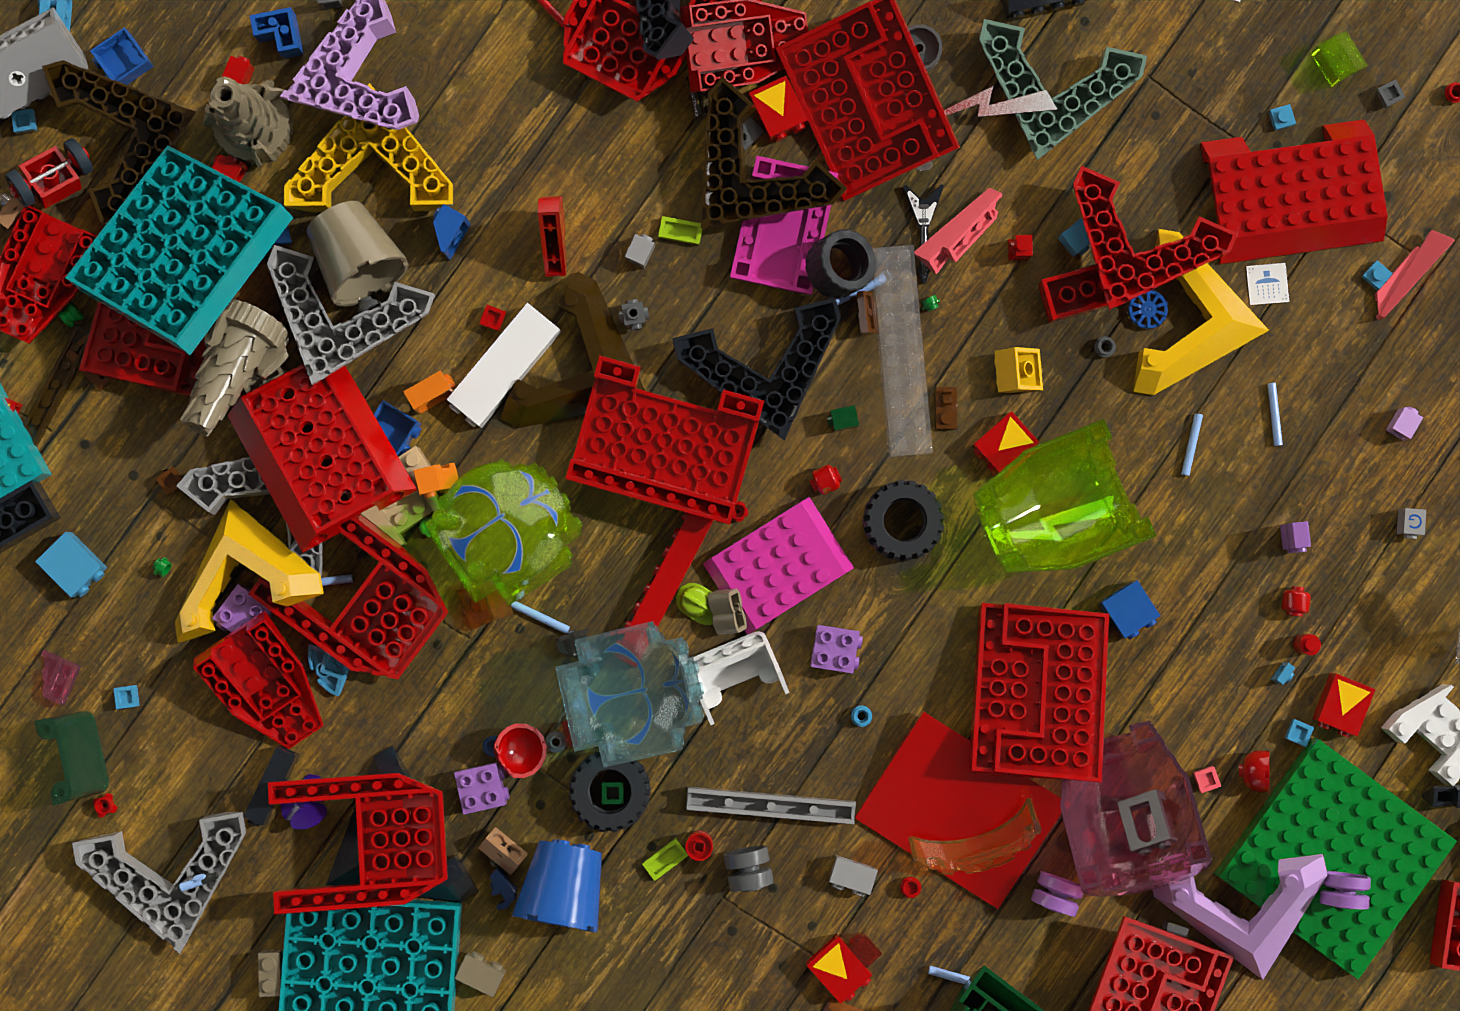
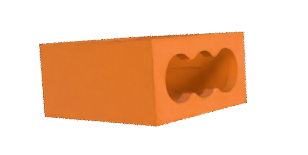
M438 371L403 392L412 408L419 414H422L446 400L457 386L448 373L444 374L442 371Z

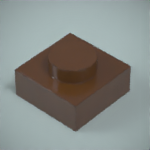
M172 466L155 479L166 495L170 496L179 490L177 484L183 478L177 469Z

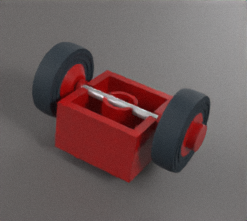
M74 138L63 143L68 158L65 159L57 146H54L19 165L21 175L16 170L5 174L10 193L24 207H29L35 203L33 193L46 209L82 189L80 178L71 166L73 165L82 176L91 173L93 167L89 160L88 152Z

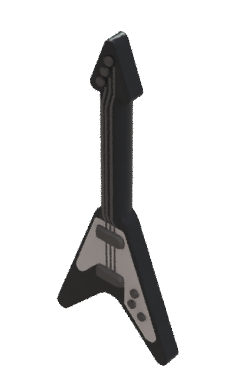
M940 184L925 200L920 199L907 185L903 187L920 229V246L928 240V228L942 194L943 184ZM920 261L918 272L923 284H925L930 269Z

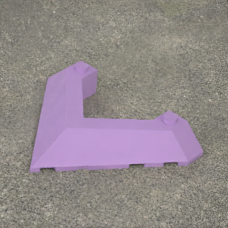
M355 0L356 2L350 10L346 9L337 21L338 25L334 31L326 35L310 56L307 64L293 78L294 83L288 91L284 90L280 97L394 130L413 125L418 122L419 113L415 99L406 86L389 93L372 90L369 86L359 82H352L376 40L396 33L393 19L385 0Z
M1323 854L1279 859L1278 874L1280 884L1250 922L1233 915L1229 909L1215 901L1214 903L1204 897V894L1196 888L1192 871L1150 876V882L1156 899L1225 952L1233 955L1238 962L1263 980L1327 877V870Z

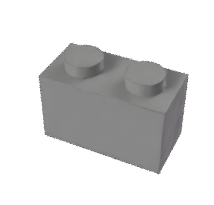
M836 855L829 876V882L832 883V887L841 890L847 887L853 889L852 893L864 897L865 894H871L878 870L875 867Z

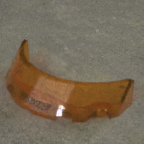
M1027 798L1015 816L1003 825L984 834L953 841H931L914 836L908 839L912 857L920 869L927 871L928 868L940 870L942 874L953 875L955 871L964 870L969 874L985 871L1015 859L1014 854L1021 850L1026 851L1032 846L1031 841L1037 834L1041 833L1042 828L1031 798Z

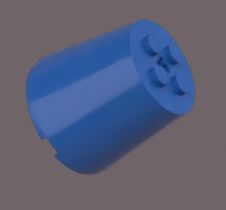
M560 839L552 840V842L539 841L512 916L597 933L602 853L590 850L589 845L573 844L572 846L569 845V841Z

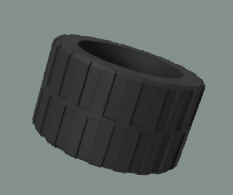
M840 229L815 242L807 252L808 255L805 260L807 277L812 286L820 294L828 298L840 299L866 287L875 275L876 256L872 246L864 236H861L856 231ZM832 247L842 251L849 259L852 269L850 281L840 278L832 269L830 264V250Z

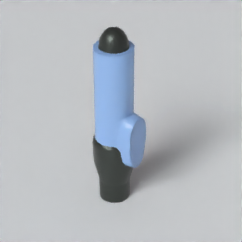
M217 872L196 875L193 879L180 883L177 890L183 892L208 884L218 879L219 875Z

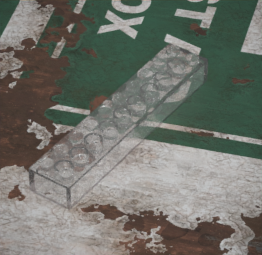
M913 245L872 248L876 256V271L872 280L888 456L891 459L931 455L933 448Z

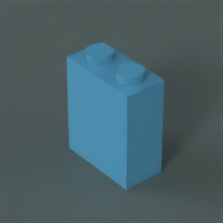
M65 532L35 561L70 597L76 598L84 596L89 591V586L93 582L99 581L105 575L104 571L107 569L73 532Z

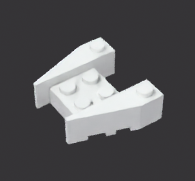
M1442 684L1420 699L1414 700L1403 709L1394 712L1381 729L1396 742L1404 744L1417 732L1442 754L1429 771L1443 784L1454 786L1460 779V710L1446 698L1454 687Z

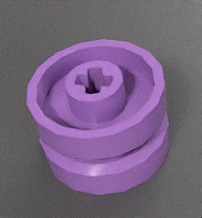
M1040 871L1037 882L1049 890L1034 889L1031 900L1054 912L1076 917L1079 905L1068 899V897L1081 899L1085 887L1059 876Z
M1327 871V877L1322 884L1335 889L1321 890L1320 903L1344 909H1369L1370 897L1356 891L1369 890L1371 887V877L1346 872Z

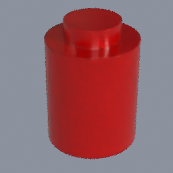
M1300 634L1294 638L1293 648L1301 655H1315L1321 649V641L1316 635Z

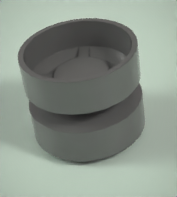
M766 845L741 848L723 854L726 869H738V872L728 876L730 891L750 892L774 883L772 869L769 867H759V865L770 860Z

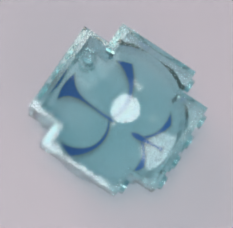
M648 622L574 640L579 661L555 667L574 752L599 746L603 767H608L683 749V736L686 734L685 727L701 723L704 717L702 706L699 705V700L703 699L702 695L704 694L703 684L699 682L697 675L699 673V666L693 657H689L688 644L683 640V637L665 641L663 634L659 632L654 622Z

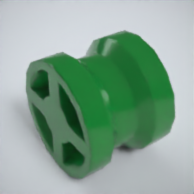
M71 301L67 304L66 308L58 313L61 320L69 328L74 326V322L77 320L81 321L84 318L82 312Z

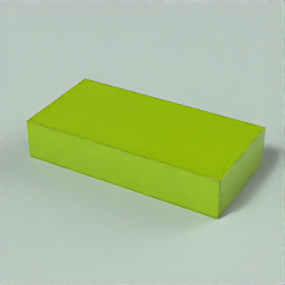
M662 216L658 237L700 245L703 228H701V223Z
M675 838L644 861L642 865L655 881L688 855L678 839Z

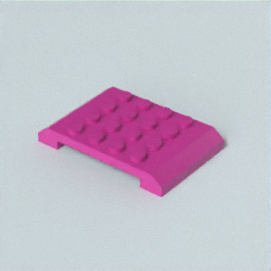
M756 156L752 180L802 176L809 167ZM829 171L834 177L837 178L838 173ZM831 205L742 221L730 278L812 296L814 287L807 277L805 260L808 255L807 252L812 245L825 236Z
M810 497L703 563L719 590L734 588L739 590L742 609L747 623V628L744 631L747 635L854 568Z

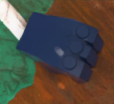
M497 867L490 876L492 880L490 886L493 890L491 892L493 896L501 893L505 898L497 905V909L501 910L507 909L510 903L517 898L518 889L500 867Z

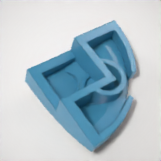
M310 643L308 647V661L310 669H315L319 676L317 682L331 694L339 696L350 669L316 644Z

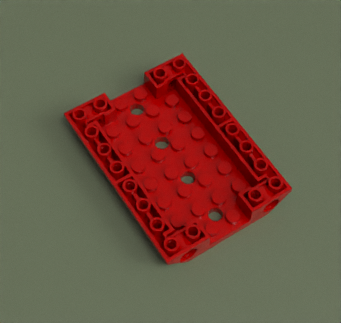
M302 364L240 397L227 415L302 553L341 532L338 527L339 525L376 505L380 511L417 491L346 366L312 385L306 367ZM286 392H294V396L291 399H284ZM305 425H313L312 431L308 433L302 431ZM331 458V465L327 467L321 465L324 459ZM345 492L352 493V497L348 501L341 500V496Z

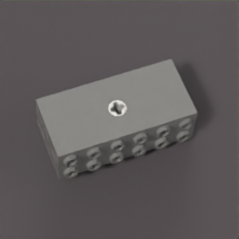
M54 8L0 35L1 119L9 117L13 111L19 108L25 109L32 101L44 99L49 95L51 90L42 66L64 60L78 67L88 69L85 54Z

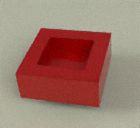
M486 304L479 324L500 332L507 312Z

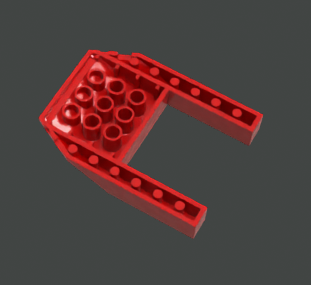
M573 0L564 16L563 64L636 102H639L677 74L686 60V51L680 56L661 60L646 54L642 47L644 42L640 34V16L637 13V8L622 0ZM691 0L689 5L712 3L719 0Z
M361 514L339 525L340 533L377 559L379 563L334 623L304 601L290 606L273 603L270 582L263 577L259 578L248 593V595L351 671L367 672L377 676L383 675L393 679L400 678L449 613L428 570L398 542Z
M400 773L269 782V804L356 798L360 884L277 890L273 892L274 914L405 905L447 880L443 791Z

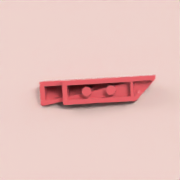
M988 188L915 250V256L935 274L940 271L948 259L957 262L996 220L998 211L995 210L996 202L1002 197L1001 192Z

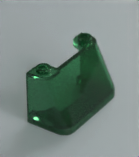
M79 711L34 721L40 738L44 740L56 738L65 780L54 784L51 789L53 806L97 795L108 789L109 777L96 720L91 712Z

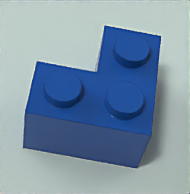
M291 7L250 15L253 36L259 43L276 40L278 52L283 59L304 55L297 17Z

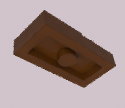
M859 291L857 296L850 298V301L858 302V306L852 308L851 311L858 313L859 319L857 323L861 334H876L877 326L873 293Z
M957 387L935 388V429H957Z

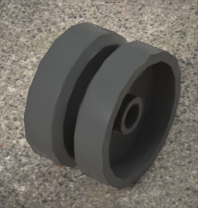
M926 25L908 27L916 47L921 46L922 52H919L927 72H929L938 64L942 54L940 36L933 28Z

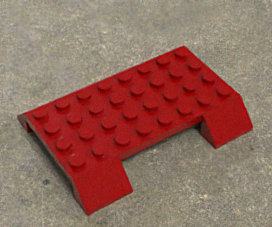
M1363 119L1323 125L1324 142L1251 152L1243 137L1201 142L1203 163H1208L1218 225L1238 233L1230 253L1220 257L1219 264L1383 242L1388 215L1375 135L1366 121Z
M599 355L594 373V384L574 456L570 460L565 479L730 524L764 401L723 390L718 411L640 390L637 389L640 366Z

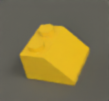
M1013 347L994 351L998 393L1043 390L1040 349Z

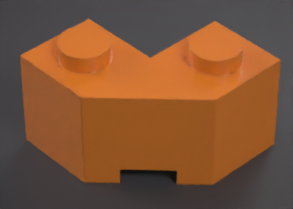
M448 463L444 466L438 464L413 470L419 497L424 496L425 499L437 496L438 492L439 494L444 493L445 496H451L456 494L457 490L461 487L455 463Z

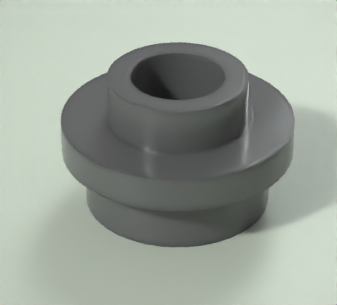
M1106 336L1099 338L1094 345L1096 354L1104 358L1111 356L1116 348L1115 342ZM1102 344H1106L1108 346L1107 351H1103L1101 349Z
M551 732L546 738V746L551 752H561L567 745L566 736L562 732ZM554 738H558L560 740V744L558 746L553 745L552 740Z

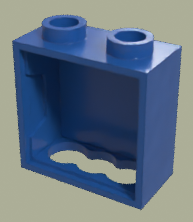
M125 27L90 50L94 56L92 59L99 70L103 69L105 71L104 77L126 85L154 67L132 34Z
M384 400L374 413L398 457L410 450L411 446H409V443L413 438L416 439L422 430L420 428L421 423Z
M1133 580L1099 602L1104 613L1109 614V621L1120 638H1128L1129 640L1139 634V629L1144 626L1146 628L1151 627L1157 623L1156 618L1160 616L1138 580Z

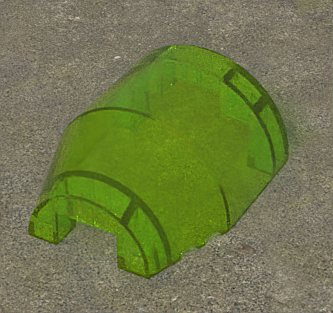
M1105 419L1023 451L1020 456L974 493V503L982 528L998 563L1006 573L1075 570L1157 536L1149 517L1141 519L1135 504H1131L1114 468L1117 463L1108 445L1113 437Z

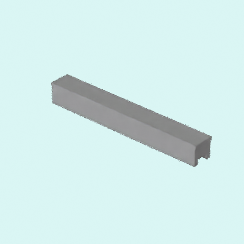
M688 787L686 800L687 810L854 824L856 801L700 787Z

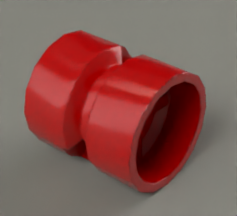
M696 830L686 840L687 855L696 861L707 859L713 851L712 837L708 832Z

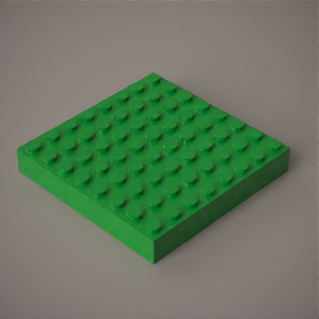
M1311 738L1213 874L1260 909L1280 884L1278 874L1279 859L1323 854L1327 871L1346 872L1371 877V887L1369 890L1356 891L1370 897L1369 909H1344L1320 903L1321 890L1335 889L1322 884L1293 930L1295 935L1349 975L1359 980L1457 841L1321 740Z

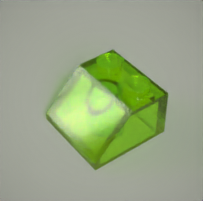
M1347 31L1331 37L1311 52L1331 87L1336 86L1368 66Z

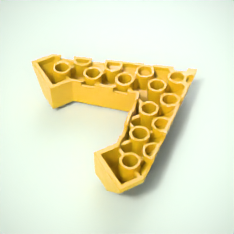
M369 83L368 86L370 87V89L375 90L373 86ZM344 116L341 120H338L318 144L314 153L310 157L308 156L298 168L299 171L291 180L289 179L284 185V206L306 212H323L331 207V192L373 151L410 186V205L414 211H436L438 208H442L443 204L448 207L452 206L453 184L406 127L394 130Z
M1158 229L1155 247L1180 240L1183 236L1179 232ZM1208 263L1176 278L1184 287V291L1192 302L1201 310L1206 322L1165 351L1148 348L1140 350L1133 392L1155 395L1269 331Z
M230 499L175 621L177 641L181 643L215 631L213 609L217 604L215 600L219 593L225 590L231 579L230 574L239 563L269 581L273 603L290 606L324 594L321 575L318 571L311 568L299 555L292 552L286 544L267 528L260 525L248 512L241 509L235 501Z

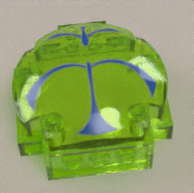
M501 459L468 471L452 485L446 494L438 498L442 509L434 511L432 519L425 522L430 537L474 603L497 589L507 606L572 566L571 558L573 555L565 545L582 535L581 527L583 525L577 516L573 517L570 513V501L564 492L560 494L557 488L559 485L553 476L549 477L544 467H538L536 462L529 466L517 464L512 467L510 463L504 462Z

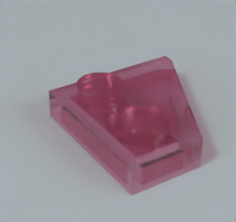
M43 650L42 657H45V670H42V678L44 680L43 697L60 705H65L81 665L50 651Z

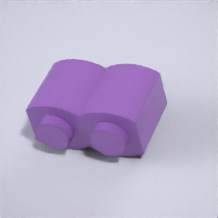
M1308 521L1280 525L1282 549L1287 550L1288 554L1307 552L1306 547H1311Z

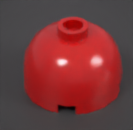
M1253 751L1246 755L1243 764H1239V777H1243L1244 784L1248 789L1260 793H1269L1270 751Z

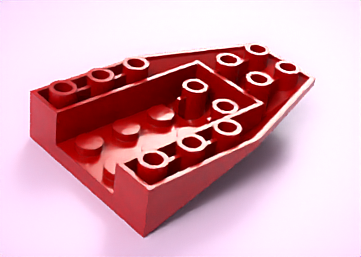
M728 0L680 7L682 24L694 37L685 50L691 92L711 90L722 76L735 87L759 83L785 69L776 47L808 32L806 12L757 0Z
M32 206L23 207L0 255V331L30 344L76 296L79 289L65 277L97 236L56 219Z
M265 610L194 658L193 669L233 716L287 749L292 748L324 726L302 663Z

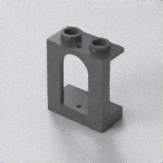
M1154 789L1117 802L1131 852L1138 853L1140 856L1152 853L1153 849H1166L1172 846L1171 843L1178 841L1177 838L1172 837L1162 804V801L1166 800L1164 792ZM1150 806L1157 833L1152 841L1143 842L1138 836L1132 812Z

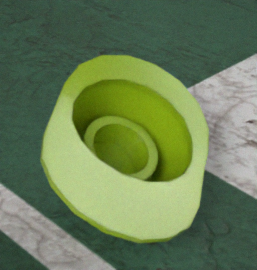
M688 583L682 586L676 596V604L679 610L700 624H713V614L708 606V594L712 593V591L697 583Z

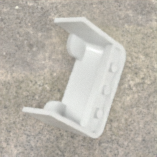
M753 632L697 655L687 663V668L710 725H713L714 721L709 709L721 702L722 695L720 691L759 675L764 683H773L780 680L785 694L789 693L782 672L763 632Z

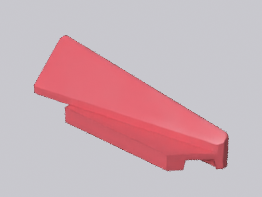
M1431 230L1421 247L1417 246L1409 253L1390 278L1375 293L1378 309L1376 318L1378 320L1385 318L1455 241L1453 238Z

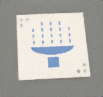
M1285 263L1246 266L1250 305L1289 302Z

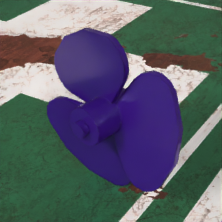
M308 774L307 776H305L304 779H315L321 777L318 775ZM323 801L281 804L283 818L290 821L294 829H308L317 825L326 817L328 810L325 805L317 803Z

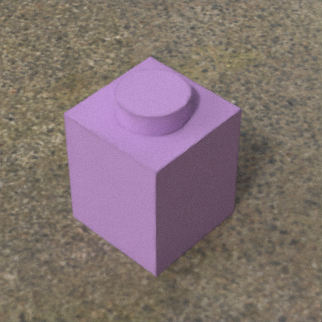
M1412 407L1399 408L1386 431L1403 441L1412 438L1423 417L1418 415L1419 412Z

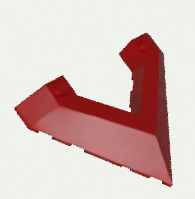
M1081 166L1073 183V188L1109 310L1230 253L1238 233L1198 217L1188 236L1135 254L1132 246L1130 247L1126 238L1127 234L1121 220L1118 219L1112 201L1120 182Z

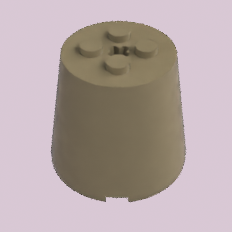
M347 201L328 208L315 217L307 228L306 233L330 297L338 306L357 305L363 298L370 297V295L380 290L384 293L394 285V282H398L405 275L409 267L404 254L359 201Z

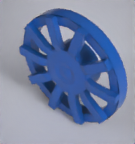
M1151 290L1145 293L1147 294V301H1144L1141 295L1138 296L1142 303L1141 305L1134 303L1136 298L1130 300L1128 305V314L1131 321L1143 329L1158 327L1164 322L1168 313V306L1164 297L1160 293ZM1150 294L1156 296L1153 301H1150ZM1159 298L1162 303L1155 305V302ZM1132 306L1138 307L1139 311L1132 312ZM1159 307H1164V312L1157 310ZM1140 314L1141 317L1137 321L1134 315ZM1155 314L1163 315L1160 321ZM1151 317L1156 321V324L1151 325ZM1144 318H1147V325L1141 324Z

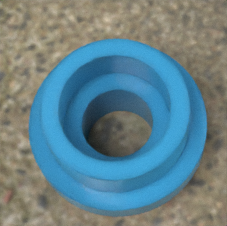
M857 706L852 710L851 720L855 725L864 727L871 722L872 713L866 706ZM864 712L865 718L859 720L857 717L858 713Z

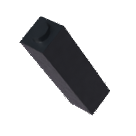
M284 746L276 747L243 816L248 819V823L257 827L268 823L276 804H269L268 783L288 781L300 754Z

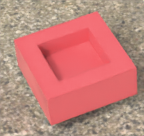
M1214 766L1192 772L1199 793L1221 787Z

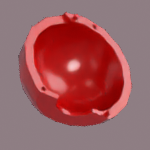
M516 723L506 727L496 737L493 752L498 763L509 776L513 778H526L535 774L542 767L546 758L547 746L543 735L537 728L528 724Z

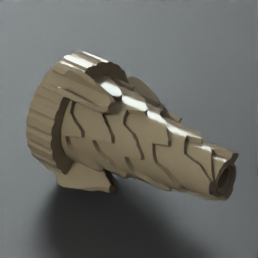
M228 77L216 79V85L211 91L210 99L208 100L209 104L205 106L203 124L205 127H212L218 144L229 155L243 163L256 164L257 167H262L266 162L271 160L275 162L277 160L276 158L287 149V145L291 141V135H293L291 112L287 108L285 100L280 97L284 89L274 87V81L266 80L259 86L258 84L242 85Z
M232 299L205 335V346L207 347L201 356L204 360L195 375L197 381L192 389L189 403L180 422L193 431L200 433L201 436L208 437L218 421L223 420L230 405L233 406L236 403L243 388H248L254 374H259L260 378L266 379L267 376L272 374L286 361L288 357L286 346L289 342L286 328L273 316H270L258 307Z

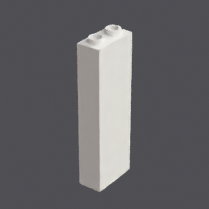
M527 303L447 398L451 403L449 407L457 414L463 412L467 416L465 420L474 428L476 425L482 428L509 396L517 379L522 380L559 336L561 333L560 329Z

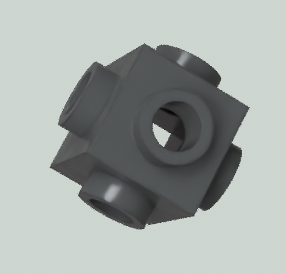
M637 299L625 301L626 304L622 305V311H618L620 324L624 323L625 328L630 329V331L642 329L643 326H646V319H649L648 307H643V303L638 302ZM632 311H637V315L635 317H631L629 313Z

